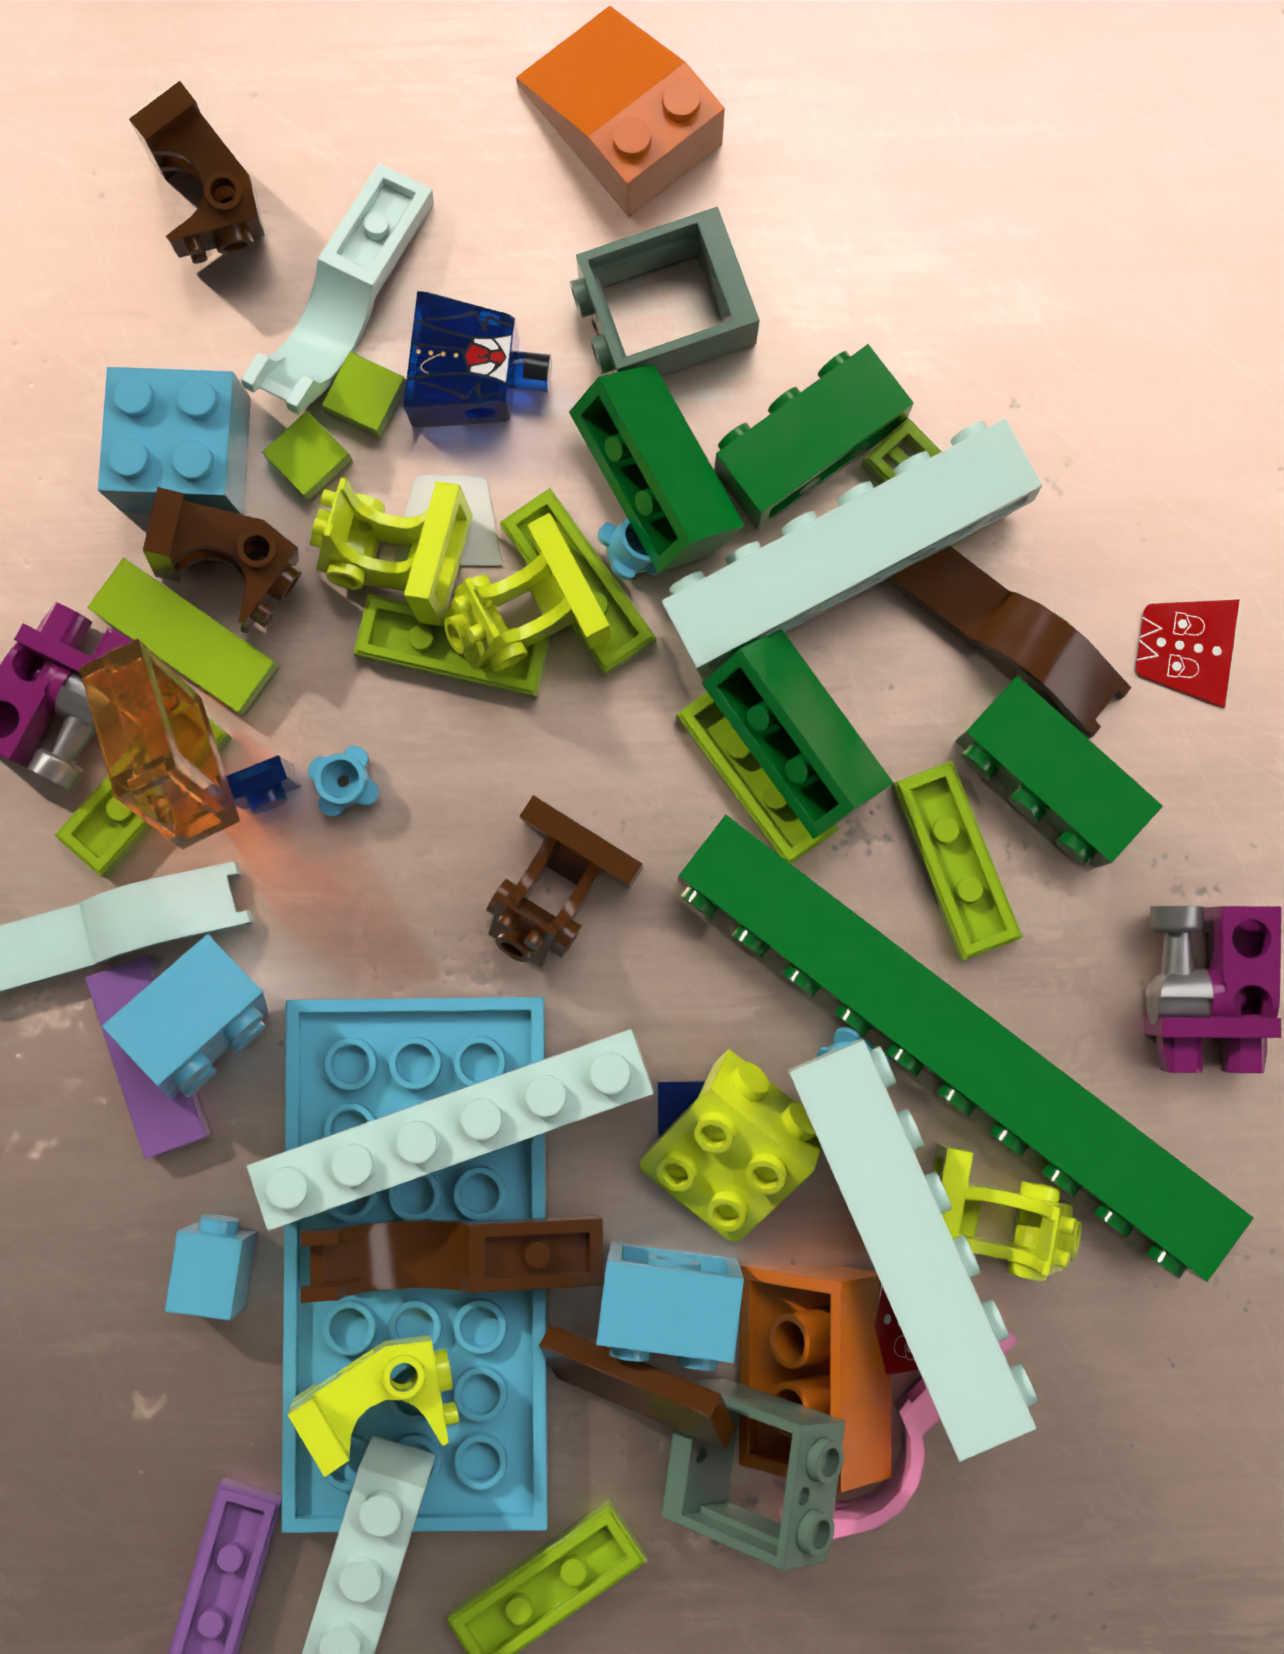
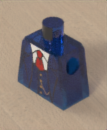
M417 291L403 407L412 427L424 428L506 422L511 419L514 389L549 392L552 374V354L519 351L520 336L516 318L510 314L429 292Z

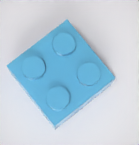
M107 367L98 491L121 512L151 513L157 487L184 493L188 502L243 515L251 397L243 388L233 371Z
M207 934L101 1027L155 1085L172 1100L180 1092L188 1098L201 1089L217 1072L211 1064L230 1047L236 1052H240L253 1042L266 1028V1025L261 1020L269 1012L263 991Z
M611 1242L606 1263L596 1345L610 1347V1356L626 1361H649L650 1352L677 1356L678 1365L694 1370H716L718 1361L734 1363L744 1283L738 1258Z

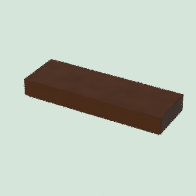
M550 1326L538 1345L553 1373L559 1380L723 1450H726L736 1430L722 1395L718 1392L645 1362L614 1358L609 1355L610 1348L596 1345V1342L557 1326L555 1328Z

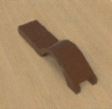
M951 546L884 580L967 645L978 646L995 653L1032 678L1052 697L1060 708L1062 716L1089 738H1092L1101 728L1095 719L1113 696L1121 700L1132 688L1093 644L1066 620L1042 604L1019 593L1009 591Z
M598 1215L485 1221L391 1220L300 1230V1246H310V1285L300 1286V1303L338 1301L355 1294L390 1289L438 1288L458 1290L466 1293L604 1286L603 1218Z

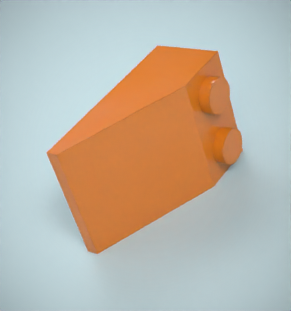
M608 6L516 77L517 85L628 217L723 144L725 107L683 59L611 6Z

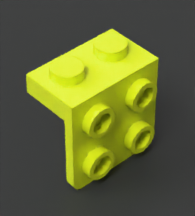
M728 1048L713 1064L698 1098L644 1153L640 1161V1168L645 1175L727 1240L740 1241L814 1172L822 1147L803 1104L795 1102L770 1082L766 1074L758 1066L744 1061Z

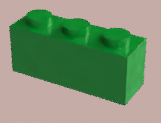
M869 344L852 356L847 351L837 354L819 370L817 375L820 379L802 392L798 387L787 390L769 406L768 412L770 415L752 428L748 423L737 426L719 442L718 448L720 451L716 453L714 471L757 530L881 442L908 418L914 402Z
M654 364L598 377L571 408L569 414L658 573L711 556L744 526L741 517Z
M782 629L740 648L701 683L813 839L854 813L893 784L891 778Z
M1016 676L1002 689L955 741L965 750L961 757L975 773L986 780H990L994 776L1012 792L1008 799L1013 807L1034 823H1038L1042 819L1060 836L1056 840L1059 848L1073 861L1082 866L1090 863L1097 868L1112 863L1163 807L1162 804L1019 676Z

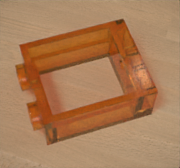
M138 638L123 646L115 647L105 655L79 667L114 797L181 849H185L240 822L203 700L192 688Z

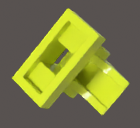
M340 478L336 492L324 489L320 504L330 507L331 511L319 508L313 523L309 545L320 548L316 570L326 573V578L331 583L345 589L358 590L363 585L405 591L404 597L419 623L443 626L444 614L448 609L473 517L459 484L436 481L428 509L423 514L415 517H400L384 513L385 505L380 500L365 494H355L347 478ZM380 542L411 546L408 559L402 562L376 559Z
M550 513L527 524L532 542L539 553V556L533 562L517 573L496 583H491L486 574L473 578L468 577L453 591L455 597L451 600V604L444 614L445 632L452 648L458 654L464 653L472 671L491 664L495 672L507 669L528 655L527 647L573 623L578 627L589 650L612 639L610 625ZM530 591L543 616L521 627L508 630L497 607Z
M937 1143L932 1172L936 1171L952 1206V1210L942 1214L952 1239L964 1235L973 1253L1008 1260L1006 1272L1017 1277L1035 1281H1046V1276H1050L1063 1269H1068L1069 1262L1075 1261L1078 1254L1082 1222L1072 1218L1075 1204L1059 1201L1060 1188L1022 1181L1020 1192L969 1182L974 1153L962 1147ZM981 1201L1017 1208L1011 1243L975 1236Z
M430 1335L385 1340L319 1385L315 1383L293 1398L288 1417L324 1477L349 1461L351 1435L358 1418L368 1408L385 1400H402L415 1406L425 1416L442 1446L449 1443L446 1426L459 1423V1417L455 1401L442 1404L441 1392L453 1390L447 1349L434 1351ZM401 1363H408L415 1368L413 1376L406 1381H396L390 1375L393 1368Z

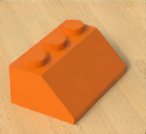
M742 1265L741 1271L744 1283L740 1308V1384L846 1421L842 1445L844 1461L838 1476L837 1492L842 1493L892 1478L891 1374L886 1375L875 1329L876 1312L882 1285L876 1271L844 1266ZM739 1414V1465L787 1478L793 1433Z

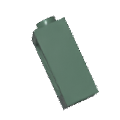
M718 206L576 254L578 279L570 281V287L580 317L583 318L591 315L598 335L591 337L590 343L601 374L610 371L613 374L654 364L662 377L757 344L760 319ZM698 255L723 323L626 356L602 288Z
M726 1378L690 1380L722 1395L736 1430L726 1450H723L673 1429L661 1517L782 1571L827 1562L829 1547L834 1536L833 1515L838 1476L844 1461L842 1445L846 1421ZM739 1414L793 1433L781 1523L728 1502ZM700 1448L699 1455H698V1457L696 1458V1453H697L698 1449Z

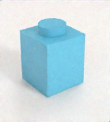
M213 1214L201 1215L199 1223H193L178 1230L165 1312L231 1320L245 1310L258 1231L239 1229L240 1219Z

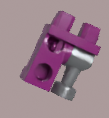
M55 602L41 620L37 629L24 623L22 624L14 638L17 643L10 649L0 664V756L24 766L30 771L74 792L84 774V770L74 763L97 730L115 727L123 719L122 716L129 701L134 702L142 688L140 684L131 678L138 667L144 648L133 639L107 628L92 657L78 651L77 649L90 628L92 621L80 613ZM54 714L65 720L50 752L38 746Z
M1150 906L1151 929L1155 932H1164L1161 974L1152 979L1147 985L1145 993L1148 1015H1144V1034L1156 1036L1161 1071L1169 1073H1203L1202 1038H1221V1071L1228 1073H1264L1268 1050L1267 1038H1281V1018H1277L1280 1006L1281 906ZM1203 930V933H1208L1209 969H1195L1191 932H1201Z

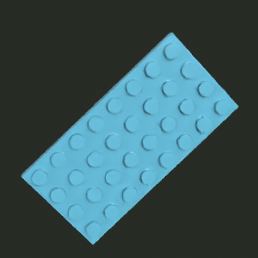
M545 997L286 1000L285 1151L546 1059ZM546 1132L284 1225L282 1533L340 1531L358 1468L372 1435L436 1454L412 1532L547 1531L548 1379L547 1360L538 1346L547 1332V1289L466 1293L458 1290L438 1288L390 1289L355 1294L338 1301L300 1303V1286L310 1285V1246H300V1230L391 1220L485 1221L547 1218ZM430 1335L434 1351L446 1348L453 1390L441 1392L442 1404L455 1401L459 1417V1423L446 1426L449 1443L442 1446L425 1416L415 1406L402 1400H385L368 1408L358 1418L351 1435L349 1461L324 1477L288 1417L293 1398L315 1383L319 1385L385 1340ZM401 1363L393 1368L390 1375L396 1381H406L413 1376L415 1368L408 1363Z

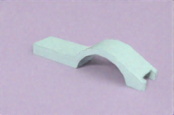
M378 163L317 259L316 277L310 298L300 321L289 338L276 352L266 356L257 353L241 378L243 388L253 393L260 388L286 401L288 410L299 415L333 384L349 351L354 353L363 337L372 313L375 297L433 206L432 188Z
M229 862L128 884L102 892L83 900L79 904L0 925V994L98 967L116 957L154 945L197 935L223 932L253 923L251 912L249 910L236 912L228 878L241 875L238 863Z

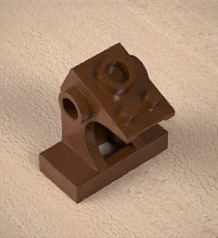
M178 81L129 118L150 161L165 180H168L179 171L192 175L202 184L203 195L199 208L190 218L166 235L167 240L179 258L190 255L194 264L203 263L208 260L205 251L217 248V251L222 254L235 253L251 247L254 244V238L265 236L256 192L249 174L201 114L196 100L181 81Z
M157 487L143 546V552L155 577L180 582L184 570L192 564L203 560H217L233 566L245 581V593L238 623L242 624L241 632L248 633L255 622L265 628L274 616L271 614L273 609L267 606L272 598L282 602L292 591L302 574V571L295 567L299 562L298 547L265 520L188 502L184 493ZM258 554L266 556L264 559L259 561H254L250 559L252 556Z
M533 795L519 817L526 825L544 835L545 838L520 881L515 884L506 878L495 892L486 911L494 915L488 935L496 939L495 942L499 949L516 961L528 962L529 960L542 968L552 953L563 958L582 928V925L575 922L574 918L602 874L605 873L630 889L642 871L643 863ZM547 868L577 885L557 917L528 900V897Z

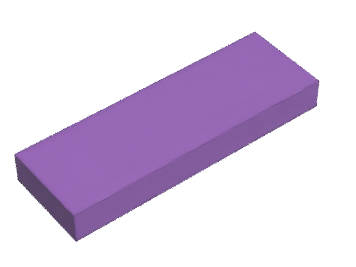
M142 956L85 977L101 1026L158 977L152 956ZM102 1028L144 1159L211 1136L197 1092L188 1098L180 1092L170 1100Z
M224 1477L218 1483L168 1654H240L282 1511L281 1493Z

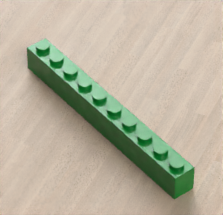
M726 814L678 875V881L687 887L680 895L687 903L709 919L713 917L716 911L737 925L731 936L760 958L769 950L789 965L782 973L786 979L812 998L819 989L839 1004V1007L833 1013L838 1019L863 1037L867 1035L870 1029L879 1034L891 1044L885 1052L890 1059L915 1077H917L922 1069L931 1074L943 1084L937 1092L942 1099L967 1117L970 1116L974 1109L995 1124L989 1132L995 1140L1019 1157L1027 1149L1047 1164L1041 1172L1047 1180L1072 1198L1075 1197L1079 1190H1082L1100 1204L1093 1213L1098 1219L1126 1239L1134 1230L1152 1244L1146 1255L1179 1280L1187 1271L1208 1282L1254 1219L1244 1209Z

